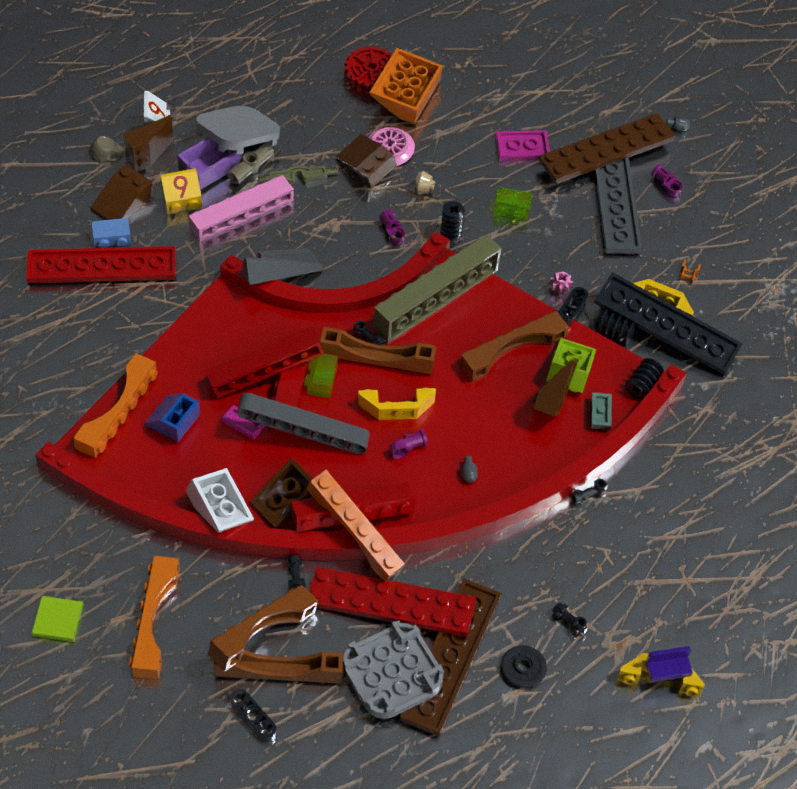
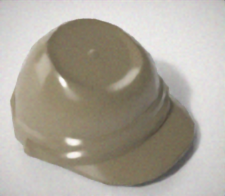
M107 136L97 137L89 149L91 158L101 163L119 160L123 156L124 151L121 145L115 143Z

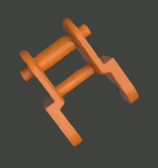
M684 259L681 268L682 273L679 274L681 276L680 279L685 277L691 279L693 283V280H696L695 276H698L701 264L698 265L695 271L686 269L685 264L687 260ZM685 271L692 273L693 276L685 274Z

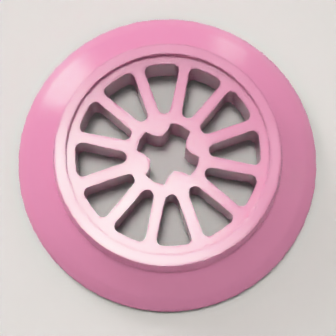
M381 128L374 131L368 137L394 155L397 166L408 161L415 150L412 137L399 128Z

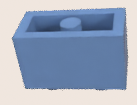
M128 218L92 221L95 248L131 246Z

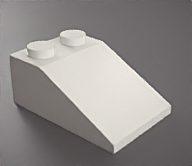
M227 468L192 479L186 489V493L194 508L218 533L254 520Z

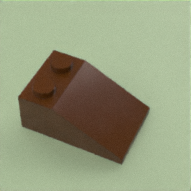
M170 115L123 134L125 158L135 171L151 166L174 141L172 117Z
M362 134L336 156L342 164L370 188H373L397 166L394 155L390 151Z
M124 165L111 177L90 209L105 220L128 218L154 196L152 181L128 165Z
M578 358L570 360L543 388L535 393L532 403L535 404L533 409L552 416L560 414L579 361Z
M290 458L250 502L275 528H278L291 519V501L313 498L306 488L314 477L301 464Z

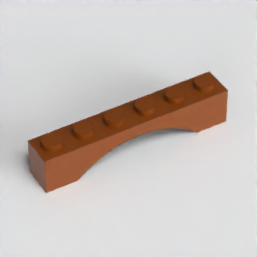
M557 311L546 314L542 318L530 321L527 325L515 328L510 333L500 335L488 343H482L473 350L465 351L461 355L460 366L473 382L488 375L495 361L507 351L528 344L552 345L557 343L561 338H567L569 326Z
M327 327L323 328L320 340L325 353L321 356L432 374L436 354L435 345L415 343L406 346H381L359 340L343 330Z
M303 585L296 589L292 588L283 597L274 599L267 607H261L256 614L251 617L247 616L240 624L228 628L224 634L215 636L210 641L208 655L226 671L241 661L245 645L254 634L278 623H301L315 613L319 600Z
M244 650L241 661L226 671L214 661V676L342 683L343 653L320 652L299 657H275Z

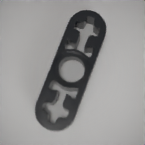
M575 287L558 312L568 326L574 322L587 301L588 291L582 287ZM570 304H571V305H574V306H576L577 308H572V307H570L569 305H570Z
M243 689L233 691L230 696V703L235 712L261 741L271 742L274 740L277 730L275 723L247 691ZM237 697H239L240 699L244 698V704L246 705L245 709L244 705L240 701L236 703ZM251 711H256L260 716L256 720H250L247 715ZM262 721L263 726L267 730L271 728V734H268L267 732L263 734V727L260 725Z

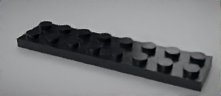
M613 272L594 301L596 305L605 310L608 309L611 313L614 312L616 316H621L624 320L628 319V322L631 324L634 322V326L723 375L728 371L743 344Z

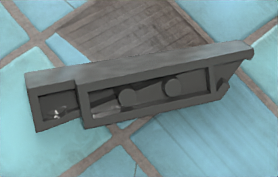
M308 248L258 251L257 258H244L241 273L247 282L253 285L322 271L323 266Z

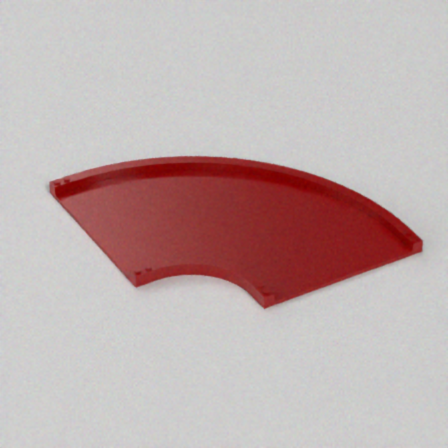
M435 231L414 256L397 270L366 284L339 289L307 288L280 280L250 285L241 273L244 261L231 254L220 265V276L142 355L156 362L157 377L149 383L145 394L139 397L135 408L128 412L125 422L118 426L115 436L108 440L104 451L99 453L96 458H93L76 450L73 438L84 423L103 416L119 401L126 386V372L55 445L48 441L35 454L38 468L95 504L127 520L187 542L228 552L288 560V557L292 555L300 556L302 561L368 560L344 525L296 532L291 518L278 528H275L250 502L290 458L301 464L314 478L327 470L344 492L408 482L415 497L414 513L369 520L398 556H404L464 543L495 533L556 505L571 496L575 489H582L622 458L648 432L683 387L687 373L670 364L666 371L660 374V377L653 384L649 393L643 395L640 399L636 398L626 390L625 384L643 358L574 320L569 326L567 338L565 339L597 350L583 393L572 392L568 389L562 410L557 416L533 409L535 404L532 403L535 393L548 383L546 382L559 342L552 345L528 344L513 348L495 361L488 375L472 382L460 366L461 355L465 351L473 350L482 343H488L496 337L510 333L513 329L523 327L530 321H536L546 314H551L555 311L559 312L548 304L492 274L389 344L385 343L384 346H406L415 343L435 345L436 354L432 374L321 355L310 360L299 409L366 429L370 435L365 453L356 454L294 434L292 436L270 432L269 426H265L255 440L223 423L222 417L232 405L239 406L241 395L244 393L255 394L267 399H272V396L276 397L277 392H274L276 381L280 380L278 373L217 398L206 370L283 339L291 334L292 328L303 330L313 326L320 341L324 327L343 330L355 337L354 324L357 321H364L366 329L377 336L373 331L374 309L376 305L386 301L393 293H398L407 284L415 282L421 275L427 274L436 265L444 263L450 256H454L457 253L449 249L450 239ZM366 337L357 338L359 340L372 343V341H370ZM436 388L435 402L417 419L378 420L358 405V391L378 390L379 403L415 402L416 389ZM592 392L612 394L610 430L591 429ZM184 393L199 401L200 415L179 442L145 425L146 421L167 395ZM420 429L424 430L428 441L427 446L420 445L414 447L403 458H393L389 450L392 443L403 439L404 434L410 435L417 433ZM471 456L472 462L477 466L478 477L473 483H467L462 478L461 468L465 463L464 457ZM227 468L254 520L218 533L194 508L186 493V489L192 479Z

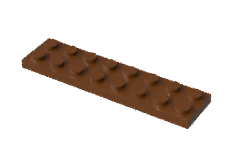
M655 113L539 155L538 160L554 183L557 184L675 140V134L661 116Z
M463 578L457 593L476 597V605L468 637L439 631L430 651L437 663L441 664L444 671L442 688L433 698L402 712L400 716V721L436 736H440L502 595L498 591Z

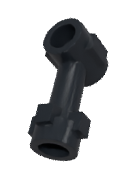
M357 321L354 324L355 337H366L372 341V344L385 345L386 339H384V336L381 334L376 336L367 330L364 321Z
M597 479L594 481V486L585 490L575 489L571 493V498L575 504L579 502L582 504L585 502L586 497L593 494L601 497L605 495L608 484L604 479Z
M298 555L288 557L287 568H291L292 580H288L289 590L292 588L296 589L300 585L306 588L305 578H300L299 567L303 566V563Z
M558 602L552 610L556 618L563 617L573 625L574 634L583 635L588 628L586 626L587 620L584 617L576 618L567 611L568 606L565 603Z

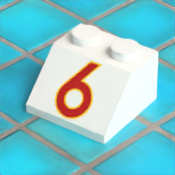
M144 91L145 125L168 115L171 116L170 110H167L166 102L149 91Z

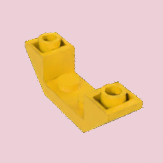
M650 279L633 283L693 316L694 312L683 292Z
M436 388L416 389L415 402L379 403L378 390L358 391V405L378 420L417 419L435 402Z
M642 653L620 667L617 681H622L629 685L638 684L641 670L647 672L645 662L648 653ZM692 669V676L681 678L679 692L685 693L688 696H700L704 688V682Z

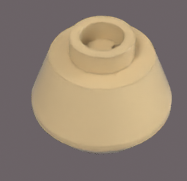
M425 171L419 172L414 191L417 194H428L430 190L433 191L435 186L433 177Z

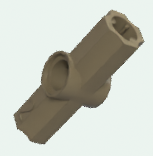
M265 142L255 150L246 152L243 155V160L227 172L231 182L236 185L249 175L256 174L259 171V166L274 155L271 145Z

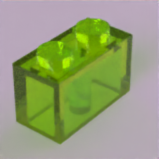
M498 187L493 214L528 221L533 193Z
M323 354L315 357L314 360H310L309 370L311 372L305 378L308 394L331 397L338 367V356Z

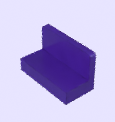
M690 646L649 652L645 664L650 682L692 676L693 671L688 658L691 652Z

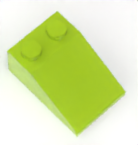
M561 338L546 382H549L570 360L578 358L579 361L569 390L583 393L597 349Z

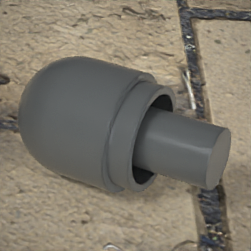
M684 117L667 118L666 120L667 125L672 126L673 129L678 131H686L690 127V121Z
M471 456L464 457L465 463L461 468L462 478L467 483H473L478 477L477 466L472 462Z

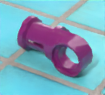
M662 164L657 165L653 169L651 176L661 181L669 196H680L683 188L682 183L675 178L673 173H669ZM670 187H677L679 190H672Z
M384 210L379 215V219L386 226L385 229L389 234L390 243L397 246L402 245L405 242V231L400 221L394 217L393 210ZM398 234V235H401L402 237L399 238V239H396V238L393 237V235Z
M422 429L410 435L404 434L403 439L395 441L389 447L393 458H403L414 447L420 445L427 446L426 434Z

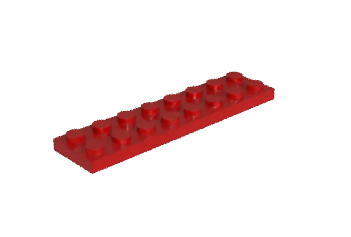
M176 246L32 249L27 251V283L176 279Z
M316 567L309 592L319 600L316 608L388 622L400 620V623L416 625L419 628L468 637L476 605V597L395 581H384L379 578Z

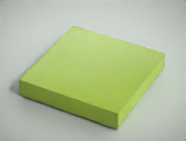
M42 596L32 636L74 642L84 606L83 602Z

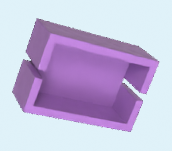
M208 137L177 155L178 169L183 171L196 168L201 190L225 176L228 171L242 161V154H237L235 150H225L223 153L219 151V143Z

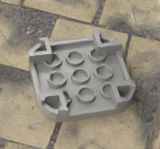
M232 106L206 112L196 117V134L198 136L206 134L219 143V151L223 153L225 150H235L237 154H243L244 147L263 142L274 146L277 145V140L280 137V126L256 109L247 106Z
M400 620L392 622L391 627L358 643L354 640L348 645L344 653L343 668L345 674L364 707L371 715L377 718L387 719L394 717L433 698L442 688L443 668L441 664L437 663L421 637L420 629L416 625L400 623Z

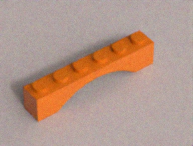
M135 353L126 366V386L119 401L103 416L82 425L73 438L76 450L93 458H96L99 453L104 451L108 440L115 436L118 426L125 422L128 412L135 408L139 397L147 391L149 383L156 379L158 371L155 361Z
M327 470L310 481L306 489L321 506L332 513L350 532L364 552L370 566L381 579L387 581L404 566V562Z
M154 556L153 563H149L148 575L150 579L145 582L144 587L146 599H142L140 611L143 614L142 618H138L137 631H139L138 637H134L133 641L135 654L130 656L129 669H132L133 677L159 680L162 656L161 650L157 646L152 634V625L155 612L161 601L177 586L180 570L179 558Z

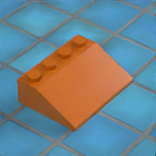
M396 48L369 94L399 119L415 124L441 80L443 65Z

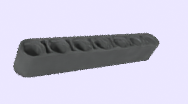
M244 393L241 395L237 414L243 419L356 454H363L367 451L370 433L366 429L255 394Z

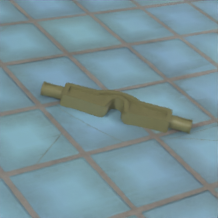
M324 165L315 167L293 166L287 170L269 172V176L258 177L259 184H263L283 175L290 185H293L297 175L301 176L305 183L327 179L328 175H338L337 167L326 169Z

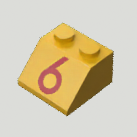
M196 168L160 175L162 199L167 214L202 208L201 191Z

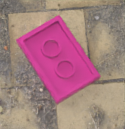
M547 130L496 131L495 133L499 161H536L539 159V155L550 152Z

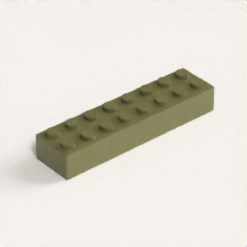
M486 234L482 238H477L468 247L462 248L456 255L450 256L444 263L436 265L427 274L421 275L415 282L407 284L398 293H393L389 299L376 305L374 309L373 331L377 335L381 334L384 336L386 343L389 344L497 272L501 247Z

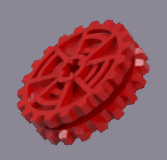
M366 46L365 49L360 47L358 51H352V55H348L347 60H345L344 80H346L347 86L351 85L350 89L352 91L357 90V94L364 93L368 97L393 53H387L386 49H379L378 46L374 48Z

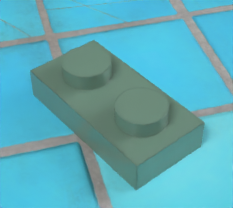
M592 392L591 429H611L612 394Z

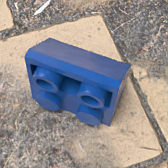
M184 393L167 395L146 421L145 425L179 442L200 415L199 401Z

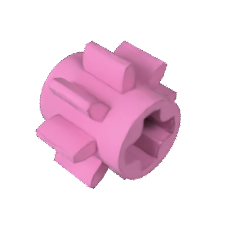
M555 272L554 277L550 279V284L552 285V290L563 294L565 292L568 293L569 288H572L573 281H571V275H568L566 272Z

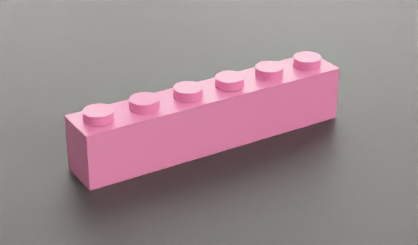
M281 175L233 197L226 198L219 203L210 205L205 209L189 215V227L199 241L205 240L294 201V189L286 178Z

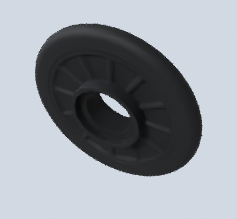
M519 645L509 649L504 654L501 660V670L506 680L511 684L521 688H529L539 684L544 679L547 672V664L545 658L537 649L526 645ZM526 662L530 668L523 671L518 667V664Z

